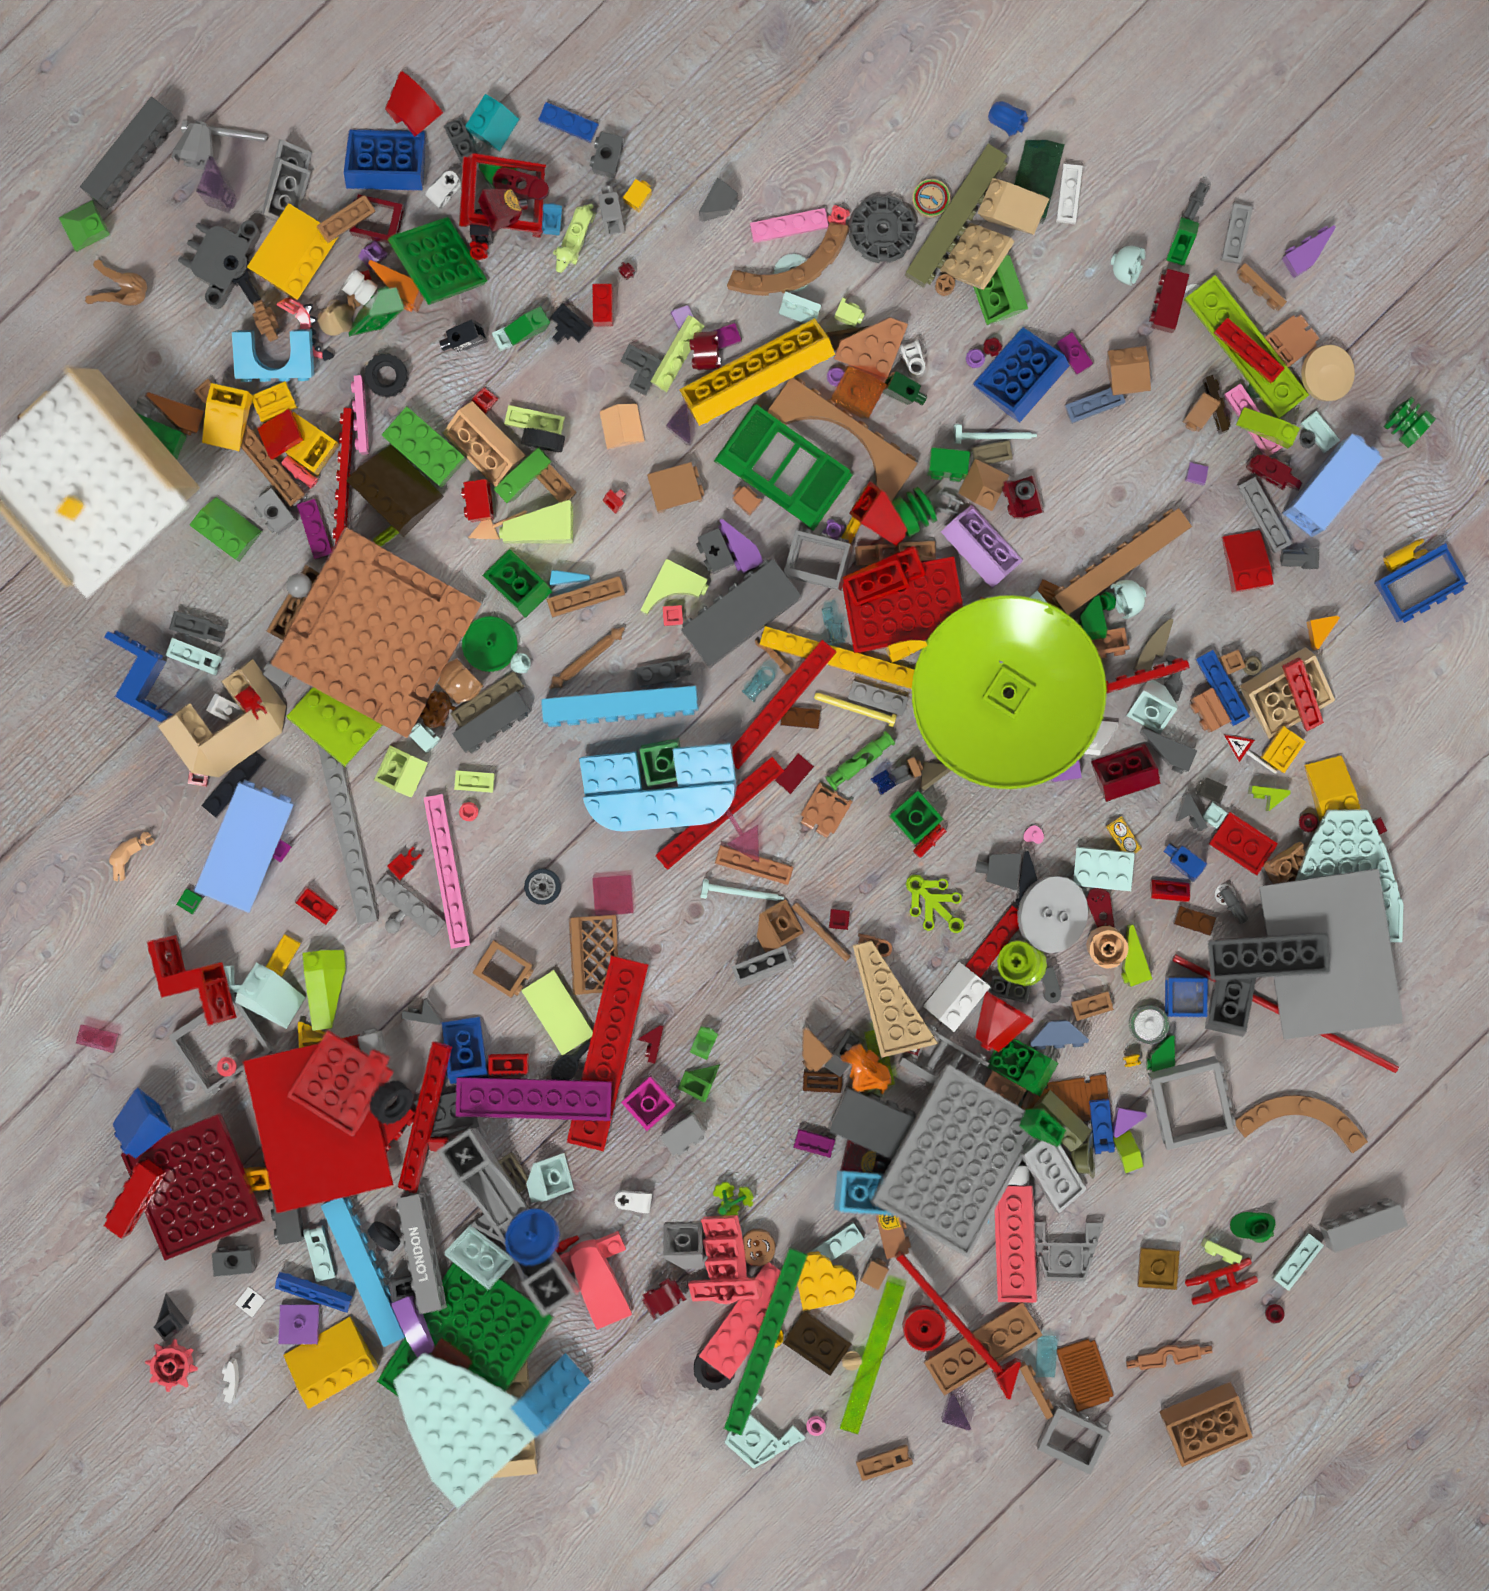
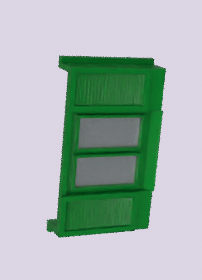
M757 404L751 407L714 460L715 463L722 465L805 523L812 531L816 529L853 476L848 468Z

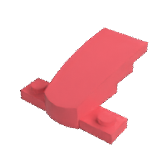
M738 1215L702 1218L701 1222L706 1237L702 1242L708 1258L704 1263L710 1280H691L688 1283L692 1301H714L720 1304H731L743 1299H759L762 1296L758 1278H747L745 1251Z
M619 1231L597 1240L580 1242L572 1247L569 1252L559 1255L570 1273L575 1272L582 1296L596 1329L632 1315L623 1290L606 1259L626 1250Z

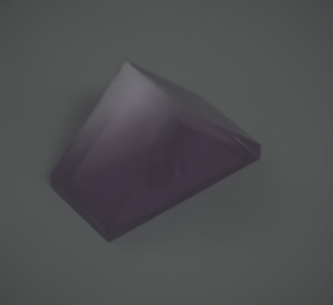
M683 404L667 423L666 429L686 445H691L687 404Z
M953 1391L948 1393L941 1421L958 1428L970 1430L971 1426Z

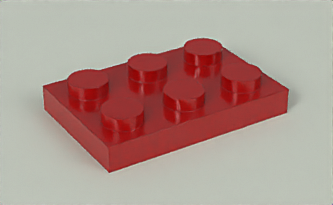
M1228 812L1208 845L1257 876L1278 843L1231 812Z

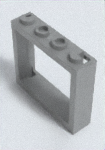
M232 993L233 1003H235L264 1047V1050L250 1059L270 1055V1052L274 1050L248 1009L236 1003L237 993ZM202 1013L168 1037L205 1093L208 1094L212 1091L215 1094L223 1089L222 1084L227 1081L229 1084L239 1078L238 1074L243 1070L245 1071L244 1065L241 1064L236 1068L233 1075L223 1076L211 1084L182 1040V1037L206 1022L204 1013Z
M1215 1056L1147 1073L1162 1141L1167 1150L1234 1133L1233 1126L1236 1125V1122L1229 1108H1232L1230 1098L1226 1096L1228 1085L1222 1077L1224 1067L1222 1062H1219ZM1213 1070L1225 1124L1172 1137L1160 1083Z

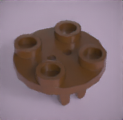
M433 691L420 717L423 718V722L427 727H444L446 724L444 721L450 709L454 711L456 707L450 702L448 694L442 691Z

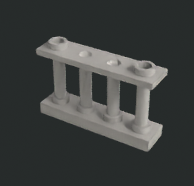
M928 1022L926 1024L934 1036L941 1039V1042L927 1066L924 1065L921 1068L916 1065L918 1056L914 1054L907 1056V1058L902 1056L898 1062L901 1066L934 1085L938 1077L933 1075V1069L948 1044L958 1049L949 1064L953 1068H957L964 1054L975 1059L966 1073L968 1077L973 1079L981 1063L987 1067L989 1065L985 1061L987 1057L979 1052L973 1054L936 1032L937 1028Z

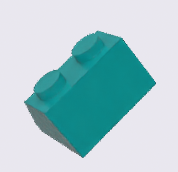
M485 94L465 127L468 133L500 152L520 119L502 103Z

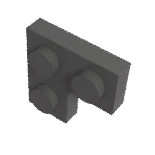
M630 344L621 359V363L637 370L629 388L647 396L653 384L650 381L662 360Z

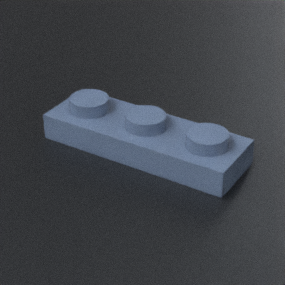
M1111 388L1069 403L1065 405V409L1071 424L1121 406L1126 401L1123 394L1112 395Z

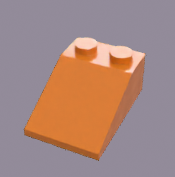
M369 260V265L384 285L389 287V289L397 288L404 310L418 312L424 298L412 278Z

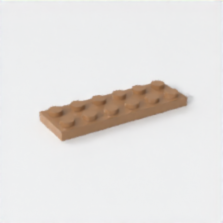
M1023 1302L1016 1304L972 1331L974 1336L998 1363L1043 1336ZM964 1337L924 1361L944 1396L990 1368Z

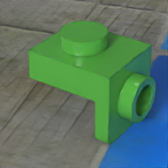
M701 1026L690 1049V1053L707 1060L718 1033L712 1028Z

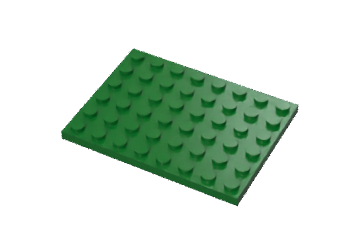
M453 1262L442 1279L447 1308L422 1313L436 1351L429 1353V1355L433 1356V1358L447 1361L446 1363L454 1366L463 1367L485 1379L491 1385L507 1392L554 1319V1316L550 1313L543 1316L531 1299L503 1279L499 1278L488 1290ZM406 1337L377 1380L378 1383L397 1397L399 1396L394 1380L418 1359Z

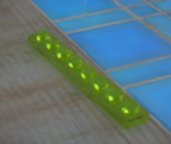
M886 1280L861 1358L862 1365L858 1368L840 1424V1429L859 1434L905 1290L903 1285Z

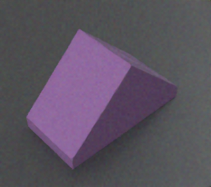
M1079 760L1065 772L1050 781L1058 782L1082 778Z
M1116 1106L1112 1126L1113 1136L1115 1138L1119 1137L1146 1118L1147 1114L1140 1110Z

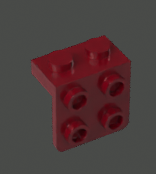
M1034 476L1017 481H1003L1002 491L1008 499L1009 505H1007V510L1010 516L1014 519H1025L1044 513ZM1024 480L1030 481L1035 487L1034 495L1028 500L1020 499L1015 491L1017 484ZM1028 487L1023 488L1024 494L1028 493Z

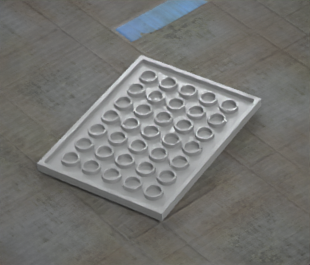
M946 1064L875 1191L871 1202L969 1258L1022 1160L1020 1153L1031 1144L1034 1138L1019 1126L1025 1110Z

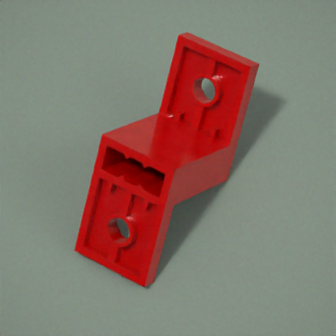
M176 935L147 941L148 952L151 957L161 998L198 988L199 998L202 1002L204 1017L208 1026L237 1018L222 962L186 971Z

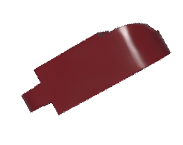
M501 167L493 176V186L495 189H511L516 197L541 201L550 193L549 186L545 180L517 170ZM507 179L508 183L502 184V180ZM522 181L527 182V185H526L525 188H523V189H519V188H518V185H519L520 182H522Z
M1263 454L1250 458L1246 465V469L1281 490H1284L1287 486L1299 491L1303 484L1299 479L1292 476V468L1275 458L1271 459Z

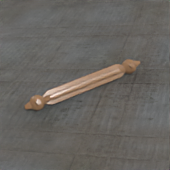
M624 627L619 629L612 628L611 635L605 636L563 670L559 677L553 676L549 688L561 689L564 681H568L608 649L615 640H621L622 633L625 630Z

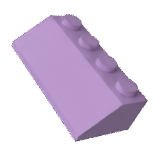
M970 505L941 531L945 538L958 550L959 554L969 562L971 567L979 573L991 588H994L1023 561L973 505Z

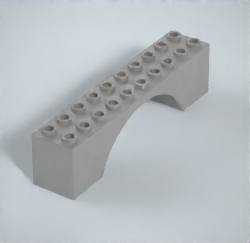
M472 1128L437 1150L457 1183L482 1210L506 1247L505 1235L508 1226L518 1214L528 1210V1207L478 1129ZM556 1250L548 1259L537 1265H523L512 1258L523 1286L543 1316L581 1291Z

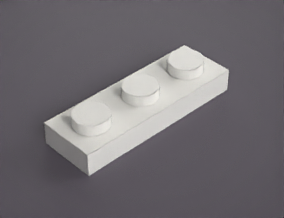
M1063 164L1056 222L1076 223L1083 166Z

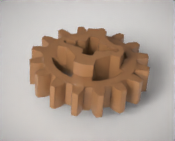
M262 299L254 302L253 306L256 312L252 313L261 335L265 334L270 342L279 339L276 330L279 328V325L271 307L266 308Z

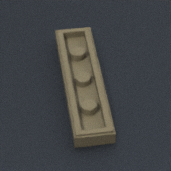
M513 671L450 714L461 728L515 691L519 692L525 686Z

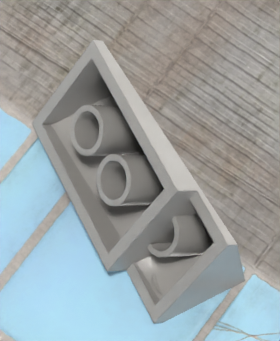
M279 139L262 211L264 217L277 221L288 203L300 210L311 173L307 169L312 152Z

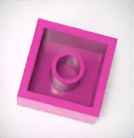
M651 1075L621 1102L646 1131L676 1106V1102Z

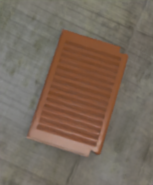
M1085 1339L1056 1349L1077 1412L1108 1402L1109 1397L1114 1396L1095 1340L1090 1342L1089 1339Z

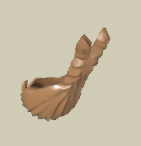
M101 260L94 261L93 266L104 276L117 282L122 290L117 293L107 292L93 296L88 295L85 297L87 304L112 301L126 306H135L144 301L147 284L140 275L136 273L121 274L106 268Z

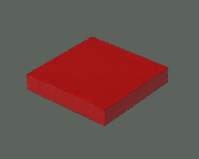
M289 408L257 428L268 457L272 460L303 441L297 422Z

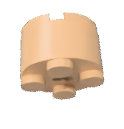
M1101 926L1090 932L1086 946L1092 960L1103 968H1114L1120 965L1128 954V944L1123 935L1111 926ZM1106 944H1110L1108 950H1105L1103 948L1106 947Z

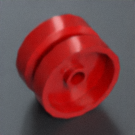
M925 1304L916 1305L909 1309L903 1318L902 1328L904 1337L914 1349L923 1352L932 1351L944 1341L946 1334L945 1322L940 1312L933 1306ZM922 1326H927L925 1331L921 1330Z

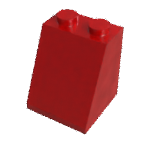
M870 481L849 514L858 522L897 546L904 539L907 529L886 493Z

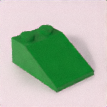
M510 549L482 575L524 618L553 592L545 581Z

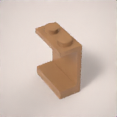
M692 462L647 474L658 514L665 512L666 509L694 501L702 502L701 496H705L702 484H697L696 478L699 477L697 467L692 466Z

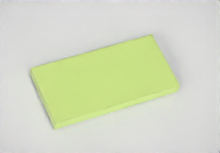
M555 970L521 990L562 1055L592 1037L593 1030Z

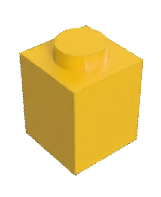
M635 179L623 196V202L640 213L652 195L651 186L644 180L638 181Z

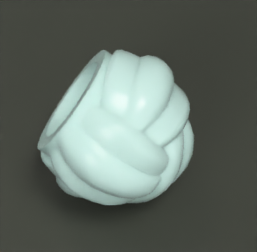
M515 653L511 658V669L517 673L528 672L531 665L529 657L526 654Z

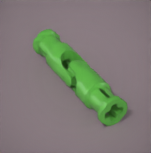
M884 731L882 736L875 741L869 742L853 755L851 759L838 766V770L830 776H825V779L836 791L841 783L845 780H850L860 769L865 768L883 754L882 752L889 746H894V740ZM869 752L867 760L862 757V754Z

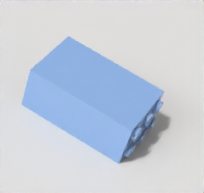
M1351 434L1336 446L1282 513L1310 537L1321 533L1327 528L1383 459L1380 456V452L1374 447H1368L1364 443L1365 440L1359 435Z

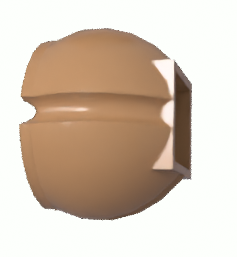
M457 658L448 662L443 667L437 682L458 705L461 702L474 699L484 687Z

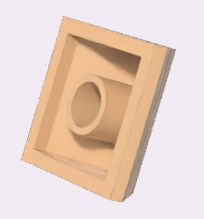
M617 404L599 411L607 449L645 442L637 404Z

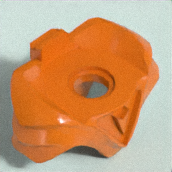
M858 1044L851 1047L844 1055H841L843 1062L852 1064L850 1078L853 1079V1088L856 1091L860 1092L877 1088L883 1095L888 1085L891 1084V1075L888 1067L878 1062L879 1057L871 1050L866 1052L863 1046Z

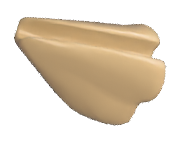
M331 300L327 303L325 309L318 313L317 321L324 333L336 336L342 332L350 331L353 324L354 310L348 303L340 305V300Z

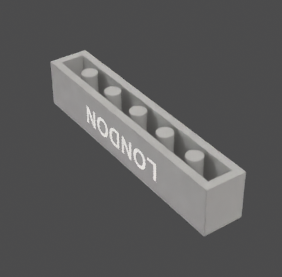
M425 1193L397 1199L396 1210L401 1218L400 1230L404 1233V1250L408 1253L409 1260L407 1261V1266L412 1274L411 1287L416 1295L415 1307L419 1310V1314L447 1308Z

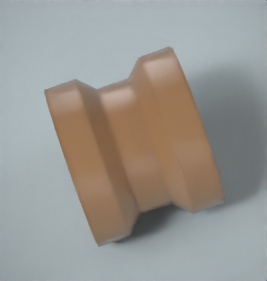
M948 274L939 276L935 284L936 292L941 296L950 295L953 292L955 280Z

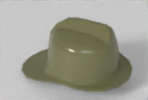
M1090 1132L1088 1143L1080 1145L1072 1152L1071 1161L1077 1173L1090 1174V1177L1093 1179L1095 1177L1093 1133Z

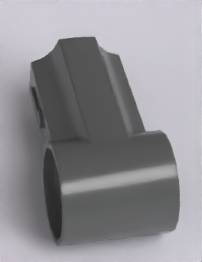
M1282 549L1280 555L1281 566L1319 569V549Z

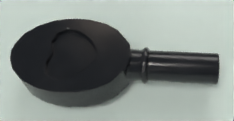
M589 1040L573 1055H565L555 1062L551 1070L553 1080H570L575 1075L579 1066L578 1060L589 1050Z

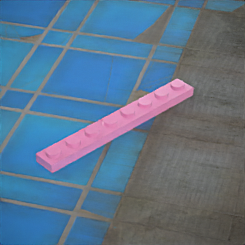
M440 794L424 797L451 949L469 946L471 944L444 796Z

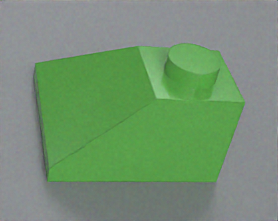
M93 200L58 217L76 252L110 235Z

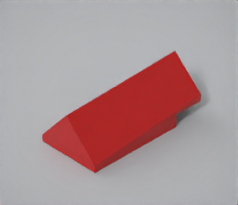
M912 546L843 577V580L854 605L857 606L909 587L908 581L925 576L926 573L917 548Z

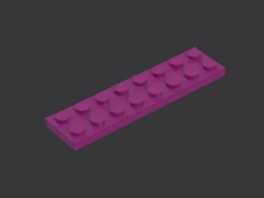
M457 1078L456 1116L610 1121L612 1081Z

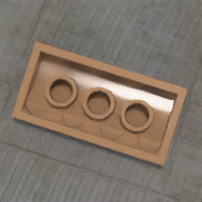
M304 565L300 572L310 579L311 587L319 575V572L307 565ZM288 592L266 631L283 640L306 597L295 598Z

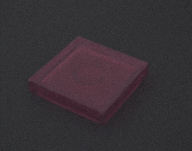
M631 875L592 878L595 916L634 913Z

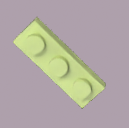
M508 405L504 424L522 429H540L562 435L565 417Z

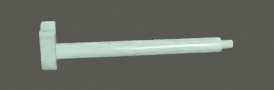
M954 425L955 444H961L962 439H1031V437H1037V434H1031V432L962 433V425Z
M703 879L700 898L706 899L709 890L773 901L784 900V897L778 896V894L709 884V879Z

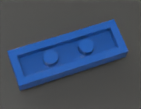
M545 102L538 119L539 122L589 143H592L599 126L593 121Z

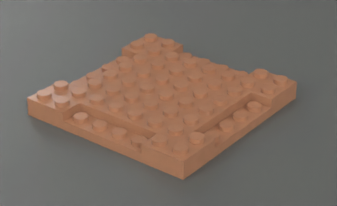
M345 527L271 659L270 664L408 738L426 705L425 702L440 677L443 667L448 663L461 637H464L481 603Z

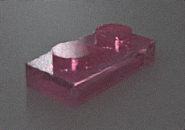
M81 1024L76 1044L114 1053L119 1034Z

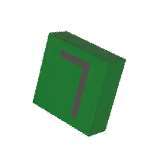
M186 888L176 905L193 915L202 902L203 897Z

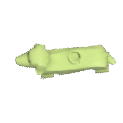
M593 204L576 207L561 247L558 246L553 251V254L556 256V271L558 273H562L569 263L576 265L590 223H593L596 213L591 210L594 207Z

